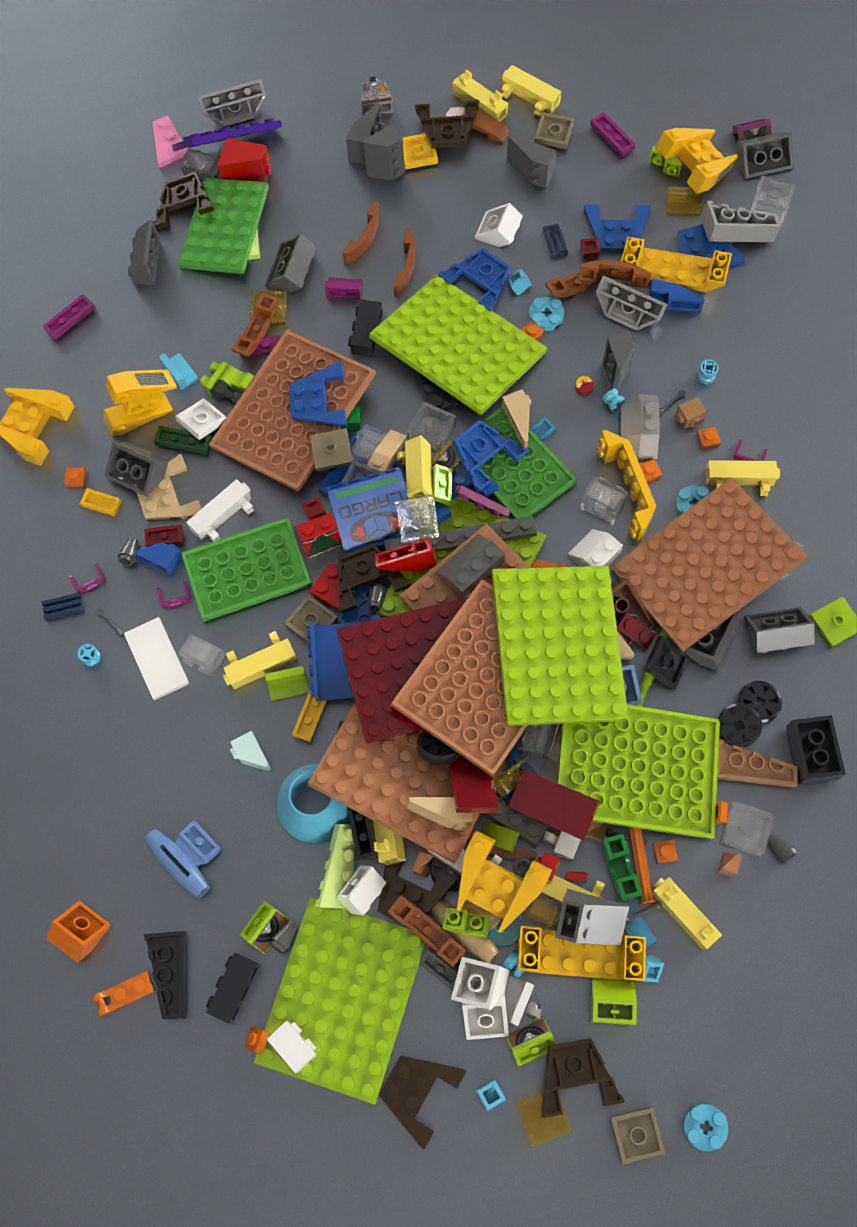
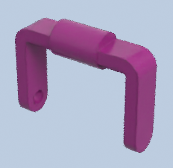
M739 440L734 453V459L738 461H757L738 454L742 440ZM766 448L763 452L761 461H764L768 450Z
M97 562L94 565L100 578L92 580L79 588L72 575L69 576L76 591L80 594L90 591L105 581V577Z
M183 581L186 596L163 602L161 590L157 588L160 605L163 608L189 602L191 597L187 581Z

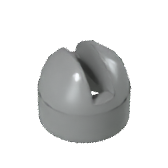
M531 1002L527 1004L523 1014L528 1018L538 1021L542 1009L536 1002Z

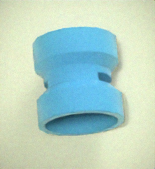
M711 359L704 360L697 375L698 380L703 384L712 383L719 369L718 364Z
M515 949L503 962L502 966L510 969L513 972V976L519 979L525 971L518 970V951Z

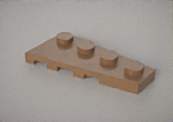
M719 739L717 779L797 787L798 766L763 756L761 753L752 752L736 745L731 746L724 742V740Z

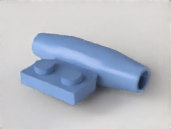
M195 820L179 833L176 843L157 829L152 830L145 837V842L157 861L178 884L197 898L202 897L209 890L210 886L197 866L207 864L222 849Z

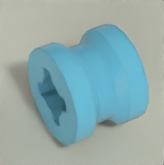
M614 388L604 395L602 401L609 405L611 411H615L624 404L625 399L623 396H619L617 389Z
M84 644L78 650V657L86 666H94L100 661V652L92 644Z

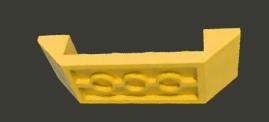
M627 237L621 262L641 267L650 272L649 283L652 282V279L663 280L683 286L689 290L708 292L725 286L732 253L714 250L713 258L644 248L645 239Z
M603 430L599 439L597 453L599 458L603 459L604 464L617 460L619 469L623 470L624 482L626 485H629L631 490L630 497L637 505V512L634 513L633 520H631L629 533L631 538H634L636 544L641 542L652 520L656 504L630 441L607 430Z
M520 926L518 970L596 979L645 981L646 937L625 935L622 937L621 945L584 944L556 938V931Z

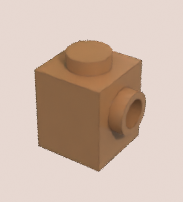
M697 397L678 405L675 416L678 423L682 424L685 429L690 426H697L704 420L707 411Z

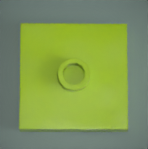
M844 597L833 601L809 616L831 648L857 634V616Z

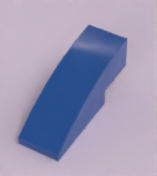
M652 279L649 296L666 302L668 304L666 309L702 311L704 298L697 293L675 283Z

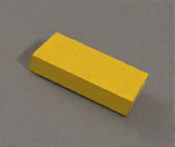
M87 488L79 504L81 507L115 517L122 500L118 497Z

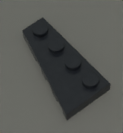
M186 931L144 934L149 950L147 951L153 968L152 975L158 990L156 993L162 1019L186 1018Z

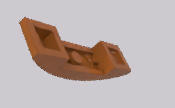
M449 108L445 116L465 115V108ZM479 111L477 112L472 129L488 134V139L503 144L510 130L496 119Z
M375 201L368 211V225L357 242L350 240L343 251L345 264H349L360 257L373 242L379 227L378 202Z
M406 228L403 241L404 252L408 253L404 272L397 271L394 296H399L404 291L412 278L415 268V242L410 228Z
M576 273L565 279L561 277L546 282L545 286L554 298H563L575 295L594 286L602 278L596 277L595 282L578 280L579 273Z
M611 260L583 263L578 274V280L595 282L596 277L602 278L604 275L611 279L629 281V286L647 288L651 273L641 267Z
M265 293L261 294L255 305L256 312L243 335L238 336L231 349L233 352L247 357L254 352L271 324L279 301L277 297Z
M472 829L467 839L468 843H470L476 830ZM493 846L488 855L494 857L496 854L504 861L515 862L518 858H527L530 861L535 860L537 853L520 846L517 847L516 853Z
M400 895L388 910L390 915L402 925H406L452 967L467 951L436 921L404 896Z

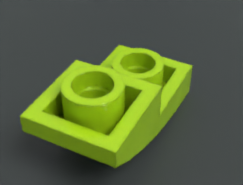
M653 146L649 162L664 166V173L679 177L683 163L675 156L665 159L655 148L656 146Z
M483 822L480 833L496 840L493 846L508 852H513L520 834L514 830L488 822Z
M446 908L442 928L463 935L487 938L491 918L485 914L468 913L467 909L458 911L456 908Z

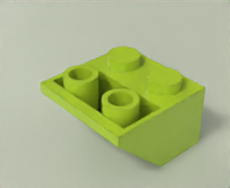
M592 978L591 1023L637 1025L635 981Z

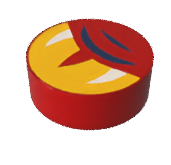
M580 376L575 383L576 391L580 394L590 393L593 389V380L588 376Z

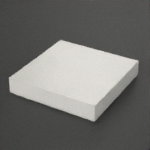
M204 398L175 416L176 421L198 440L219 428L227 418Z

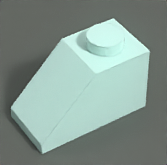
M252 731L230 741L233 747L230 751L235 760L238 758L242 764L265 771L271 770Z

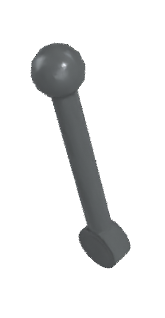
M684 390L679 391L678 396L663 408H659V415H662L678 399L684 398L686 392Z
M97 608L95 610V613L98 616H101L109 625H111L116 630V634L118 636H122L124 634L123 629H119L104 614L102 608Z
M611 828L606 830L607 836L621 834L614 832ZM624 835L625 839L631 840L630 836ZM643 838L645 846L647 844V839Z
M656 901L653 905L633 915L628 914L626 923H631L634 918L653 909H660L661 902Z

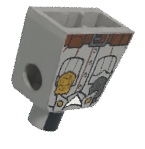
M370 77L368 83L362 85V116L377 103H381L383 114L393 113V100L386 82L378 81L377 77Z

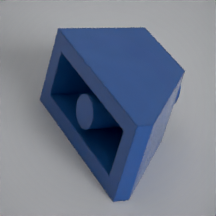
M161 542L135 552L139 561L169 575L173 574L182 558L179 548L171 543L167 545Z

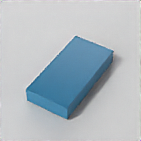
M546 416L529 427L541 441L557 430Z
M633 904L629 906L628 914L633 915L638 912ZM641 916L634 918L631 923L625 924L624 931L628 936L646 937V947L657 941Z

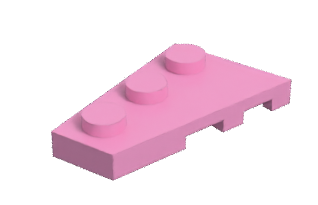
M168 115L153 121L159 168L189 155L187 148L173 151L172 145L181 142L182 139Z

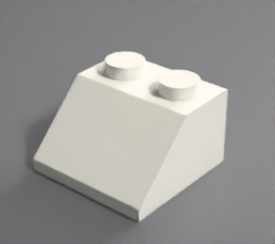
M510 203L488 210L482 219L475 239L497 247L509 245L514 240V235L520 226L523 216Z
M592 529L568 553V556L581 567L609 566L621 554L623 544L607 532Z
M462 957L451 1000L492 1010L505 991L510 970L501 966Z
M505 991L492 1010L462 1003L467 1040L509 1036Z

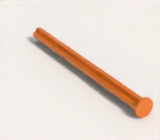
M629 827L636 874L642 891L639 904L654 903L656 900H653L642 829Z

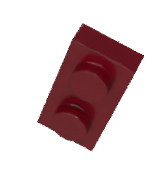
M181 524L144 529L146 547L161 542L167 545L169 543L174 545L184 544L183 527Z
M627 612L622 614L616 624L617 631L644 650H647L657 635Z

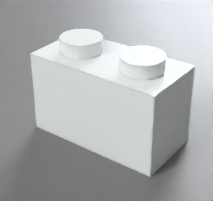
M360 865L338 894L337 899L351 914L364 915L370 909V905L375 898L381 894L386 882L372 866Z
M286 1021L267 1040L295 1073H299L317 1055L314 1051L316 1046L309 1038L304 1040L300 1035L302 1030L295 1022L291 1024L289 1021Z

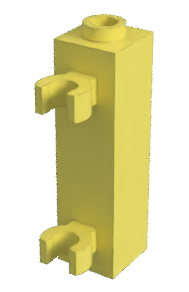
M513 65L503 72L501 90L504 92L502 97L507 99L513 93L535 105L534 108H536L534 114L539 117L544 111L552 114L560 104V90Z
M467 69L465 73L454 79L452 83L453 95L463 102L479 100L480 107L478 111L499 122L508 116V103L502 99V93L497 90L495 94L473 80L472 73Z
M419 435L406 441L405 451L396 454V460L402 459V466H406L409 500L412 499L416 504L433 498L431 445Z
M709 460L706 466V485H715L716 489L732 478L739 486H760V496H768L770 486H774L776 480L780 477V469L777 468L776 461Z
M276 631L269 634L273 643L272 646L239 661L234 651L226 653L230 665L223 667L226 672L223 677L227 686L231 684L235 690L265 676L267 673L274 672L298 661L288 638L280 641Z
M373 821L376 839L374 850L378 853L379 862L391 865L405 861L403 837Z
M554 875L552 881L547 880L540 895L562 905L567 889L600 897L605 883L597 880L591 893Z
M670 877L665 881L661 878L653 885L655 888L652 892L653 896L661 902V905L703 951L707 950L722 936Z

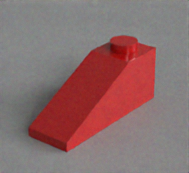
M429 538L374 554L377 570L421 572L437 565L436 554Z

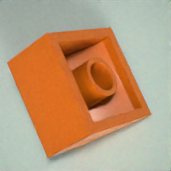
M78 901L52 921L46 939L78 963L94 949L111 924L81 901Z

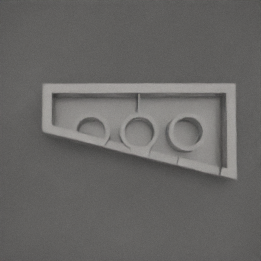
M712 201L706 202L701 214V220L709 242H774L781 228L777 214L758 210L749 212L743 207L733 209L728 208L729 205L727 204L718 206L713 205Z

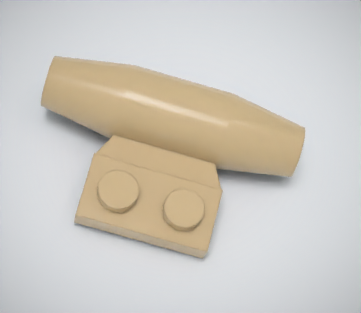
M440 900L431 912L441 927H443L446 908H456L445 900ZM466 900L462 908L467 909L468 913L489 915L491 918L489 930L494 929L502 920V918ZM446 930L468 952L485 963L492 964L500 954V951L488 936L487 938H481Z

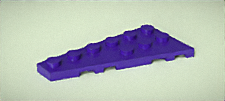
M274 118L264 120L265 123L263 124L256 121L250 123L248 127H245V124L235 126L233 130H230V127H226L216 131L196 133L183 137L184 141L173 144L172 148L175 152L187 147L193 148L202 144L206 145L224 141L227 138L231 139L238 136L242 137L253 133L274 130L282 127L281 120L274 121Z

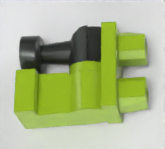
M213 361L209 368L213 376L203 375L200 383L207 389L209 395L215 396L217 399L226 397L232 400L233 405H236L253 380L254 375L241 372L224 361L221 364ZM230 388H232V389H234V390H236V391H238V392L234 393L233 391L230 390Z

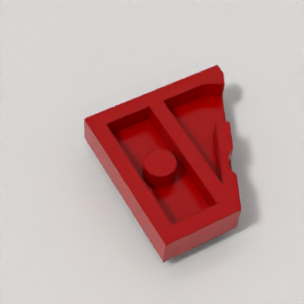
M329 562L309 590V593L340 611L338 566Z

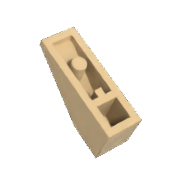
M521 389L503 396L502 407L521 446L527 448L531 400Z
M390 429L373 452L366 466L367 475L392 469L396 461V454L401 451L407 436Z
M409 797L406 803V809L447 828H455L457 831L466 830L473 822V813H456L454 797Z

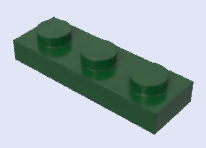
M158 426L154 443L159 446L207 455L212 437L211 435H206L198 440L189 431Z

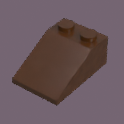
M620 577L611 583L616 624L622 614L627 612L649 629H655L657 625L644 607L629 579ZM618 631L628 646L634 643Z

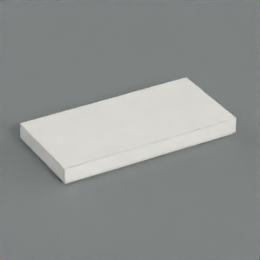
M159 617L124 633L154 701L190 684Z

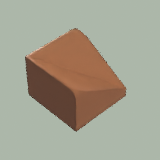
M592 821L585 837L601 843L608 824Z
M419 851L412 869L413 873L428 878L430 862L434 856Z
M723 853L718 873L731 877L735 876L738 873L742 855L740 853Z

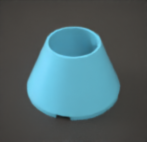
M319 764L306 765L293 771L280 786L276 799L277 815L283 828L297 840L311 844L331 841L335 824H351L347 806L332 798L329 805L317 814L309 815L297 810V798L301 791L308 786V782Z

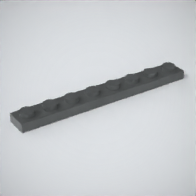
M533 516L487 523L503 541L537 536ZM485 524L384 540L385 549L387 551L429 538L435 553L455 550Z

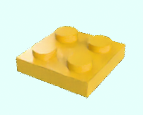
M425 133L403 137L405 169L438 163L436 149L431 148Z

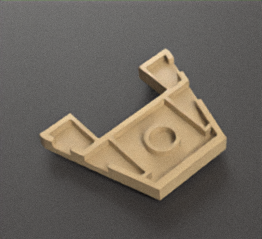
M182 454L168 462L164 479L149 496L137 493L147 521L170 520V518L180 517L181 519H188V517H193L202 509L198 500L182 506L178 502L170 477L188 471Z

